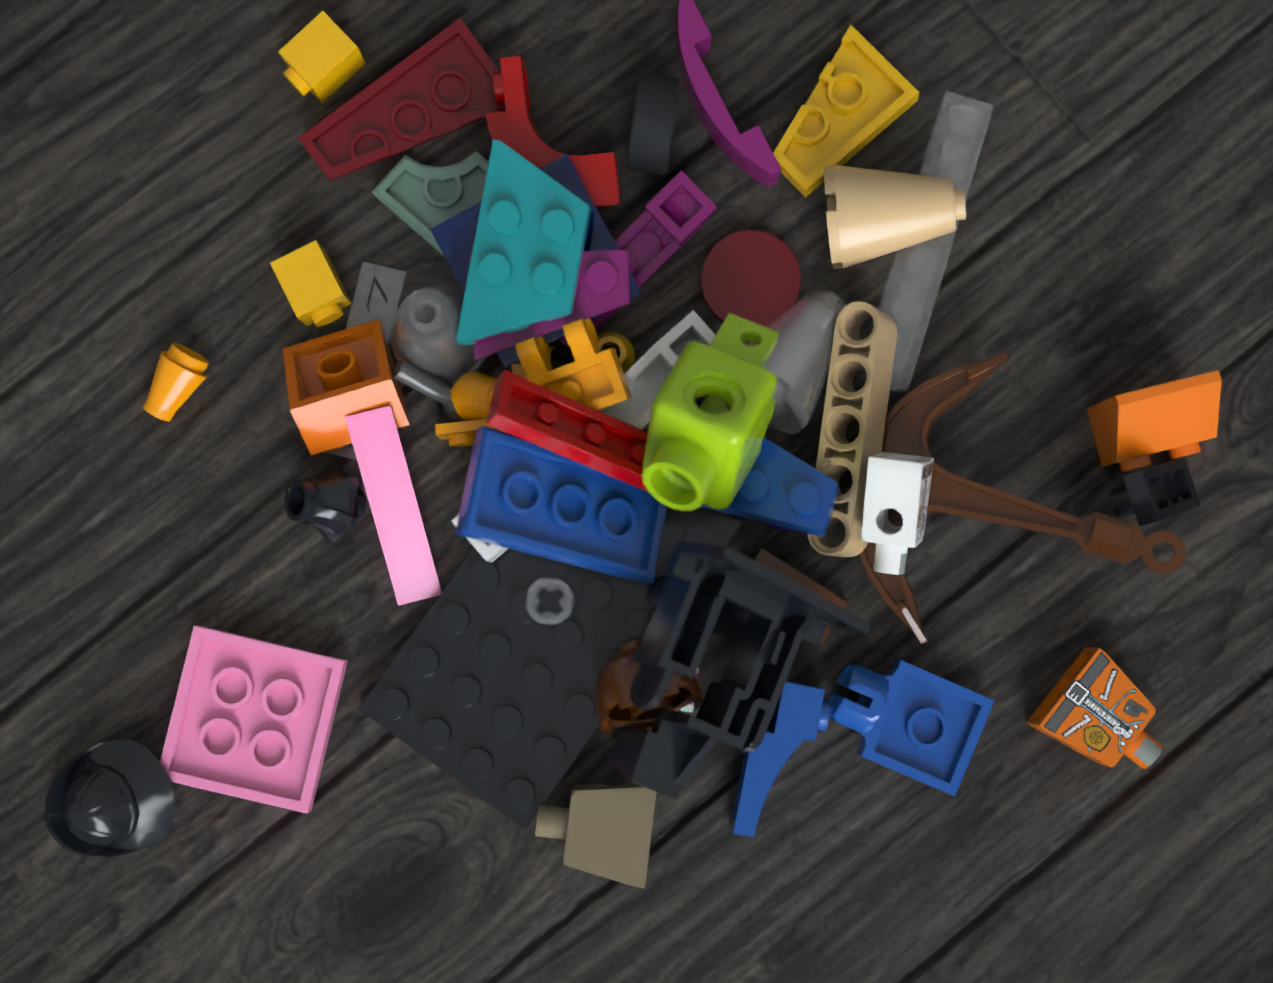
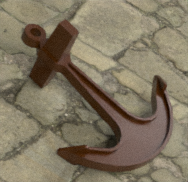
M1005 352L992 358L961 365L927 380L909 392L886 415L881 452L932 457L928 439L931 426L939 414L975 391L1000 365L1010 359L1009 354ZM935 460L933 462L927 513L940 512L1075 539L1085 554L1104 557L1121 564H1126L1141 556L1143 564L1150 571L1157 574L1174 572L1182 565L1185 559L1186 549L1183 541L1170 531L1154 532L1145 539L1137 522L1117 519L1099 512L1079 519L949 473L937 465ZM889 508L887 515L889 521L895 526H902V515L897 510ZM868 542L867 547L859 555L870 580L891 610L916 634L920 643L928 642L922 629L915 596L905 574L895 575L874 571L876 543ZM1158 543L1169 544L1173 550L1172 559L1165 563L1157 561L1152 554L1153 547Z

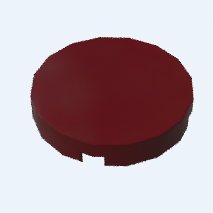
M750 229L731 233L713 246L704 260L700 286L705 305L714 318L723 323L728 314L731 313L764 327L771 328L786 318L797 301L802 278L798 260L786 243L770 233Z

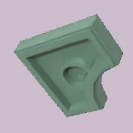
M477 151L460 163L444 167L422 165L405 155L375 187L372 194L442 257L449 261L477 229L489 162Z

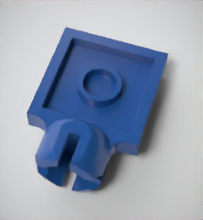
M899 659L895 660L892 669L887 674H879L860 665H848L840 674L836 683L860 694L855 703L831 692L829 699L831 701L830 718L841 725L857 731L861 735V743L856 754L956 796L995 700Z

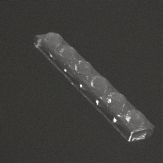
M946 91L941 100L919 175L952 178L954 189L964 188L966 201L994 105ZM956 220V231L960 220ZM956 231L895 252L879 304V309L891 315L897 325V340L890 389L902 393H906L909 390ZM865 368L859 370L857 379L866 381L867 372Z

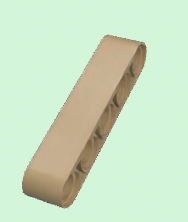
M862 301L851 302L840 311L835 323L816 469L837 481L838 485L842 474L850 470L853 483L851 489L844 495L839 488L825 538L808 534L811 546L818 553L826 556L854 557L862 553L867 547L868 542L862 541L861 534L868 458L880 453L883 444L897 340V325L894 318L887 312ZM872 317L874 320L872 333L864 340H861V325L865 320ZM865 368L867 372L865 385L855 392L853 388L854 376L859 370ZM857 419L860 424L858 437L853 442L848 443L846 438L847 427L851 421ZM839 521H842L845 526L846 535L844 541L837 546L833 541L832 532L834 526Z

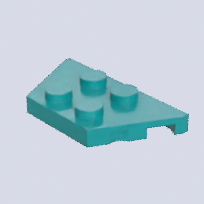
M493 140L456 338V342L464 346L475 344L477 340L506 332L509 334L528 328L530 324L540 321L549 322L572 315L591 213L590 206L498 140Z

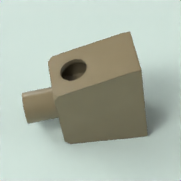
M632 782L573 785L570 808L539 805L535 836L566 840L563 864L568 867L637 888H645L656 792Z

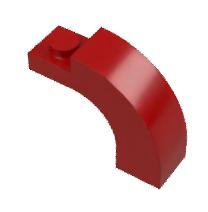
M521 56L500 58L501 72H493V85L497 104L505 103L506 111L485 113L492 141H502L587 203L590 208L622 205L617 155L614 152L574 156L560 153L547 145L537 132L533 122L526 61Z

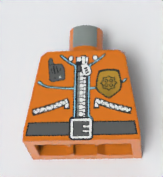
M1085 646L1027 720V723L1033 728L1089 759L1110 768L1114 767L1123 755H1126L1139 767L1146 769L1156 761L1163 749L1162 744L1143 730L1155 715V707L1106 652L1098 647Z

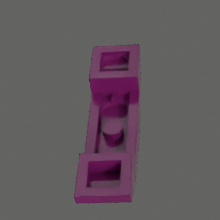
M679 0L677 19L679 65L688 96L696 114L716 145L736 166L768 188L777 184L782 170L759 125L742 134L739 133L700 58L710 52L712 35L693 0Z
M682 170L645 205L646 210L604 250L629 251L630 299L670 261L717 210V206ZM620 308L591 318L595 329L597 330ZM563 328L552 332L564 345H569Z

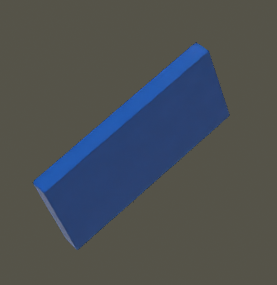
M483 426L476 429L455 534L634 582L651 584L654 583L667 506L655 499L649 492L511 434Z

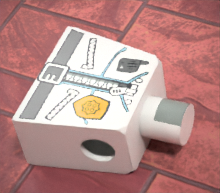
M880 452L868 458L861 538L862 541L876 543L874 571L895 575L905 574L908 547L915 548L922 542L933 470V457ZM889 508L897 510L902 515V526H895L889 521L887 516Z

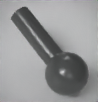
M403 359L396 364L392 373L394 379L442 403L445 414L452 421H465L456 412L450 398L453 386Z

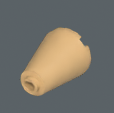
M840 165L824 167L825 194H829V197H827L828 211H826L833 269L847 268L955 232L956 220L966 219L964 188L954 189L952 178Z

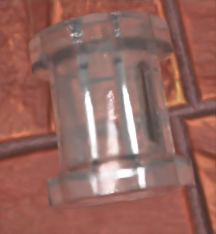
M542 578L533 583L527 592L526 609L530 616L538 623L559 624L568 619L573 612L575 605L574 593L570 586L562 580ZM545 588L549 592H555L560 589L564 594L559 601L563 610L558 615L553 611H547L542 614L538 609V606L543 601L539 595L542 589Z

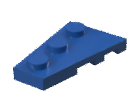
M701 400L699 409H700L701 405L703 404L704 400ZM764 437L760 454L730 506L722 510H716L703 504L700 507L825 538L838 495L839 485L837 481Z

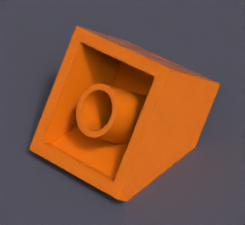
M380 319L283 348L290 412L311 456L328 450H336L352 443L345 416L391 405L397 429L410 425L400 381L393 378L392 373L395 365Z
M1219 370L1116 395L1086 408L1102 467L1119 463L1121 472L1151 465V454L1168 450L1170 460L1201 452L1199 442L1217 437L1222 382Z

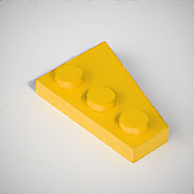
M852 25L849 26L843 36L842 44L831 62L826 64L820 74L819 82L805 105L800 107L773 152L782 170L781 173L805 198L824 182L825 166H843L918 101L919 91Z

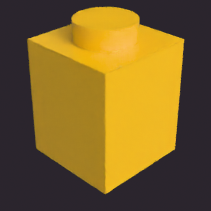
M324 11L319 13L278 51L288 67L282 73L302 96L311 91L322 104L366 64L358 46Z
M317 240L270 262L296 317L306 326L313 323L316 327L330 324L343 315V308L352 304L327 252Z

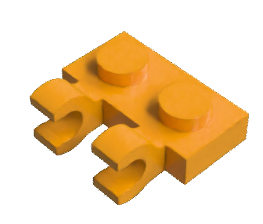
M591 318L579 319L563 326V331L572 350L575 362L554 370L551 367V355L544 336L533 337L515 344L517 355L529 381L596 410L633 398L615 348L599 351L598 336Z

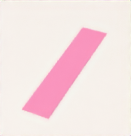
M391 405L345 416L398 606L440 596L442 593Z

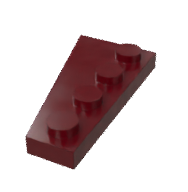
M459 18L298 139L330 182L486 119L485 113L505 111V103L497 104L493 85V72L500 71L461 18Z

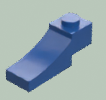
M791 681L785 682L772 716L770 729H767L761 745L751 753H744L730 824L734 834L754 838L764 801L782 766L804 740L816 741L817 730H826L830 716L831 701L824 700L825 689Z

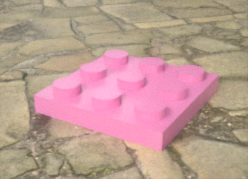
M200 625L194 626L160 763L171 782L306 814L311 812L348 660Z

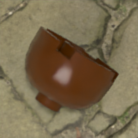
M642 639L624 643L618 648V654L604 664L597 676L594 701L600 728L607 734L612 733L611 725L633 726L650 731L659 708L681 713L680 708L692 702L694 711L697 710L704 699L696 675L694 679L673 675L659 705L652 710L641 709L632 703L630 689L640 666L639 663L633 661V658Z

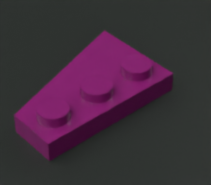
M584 251L572 315L549 322L540 321L530 324L528 328L509 334L504 332L477 340L473 344L474 361L513 347L515 344L527 339L538 338L562 329L564 325L579 319L593 318L630 304L629 251Z

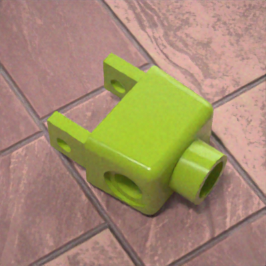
M729 313L709 346L696 341H690L686 344L654 398L651 408L642 472L644 485L649 493L659 502L680 511H693L702 504L716 510L726 509L730 506L760 454L763 438L772 418L776 402L773 397L777 379L771 371L763 367L777 344L779 332ZM743 342H752L757 346H747ZM707 395L700 409H698L694 401L701 396Z

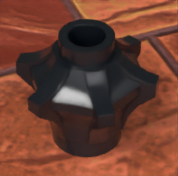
M330 462L317 475L305 479H295L288 485L285 494V510L291 520L302 521L303 524L315 528L321 533L327 543H340L344 529L347 526H356L358 519L363 516L366 509V497L364 492L358 489V478L345 475L342 462Z

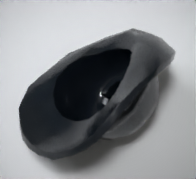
M129 739L104 741L70 761L54 778L45 800L46 828L63 848L86 858L107 859L147 850L168 835L176 818V804L169 776L156 756L147 747Z

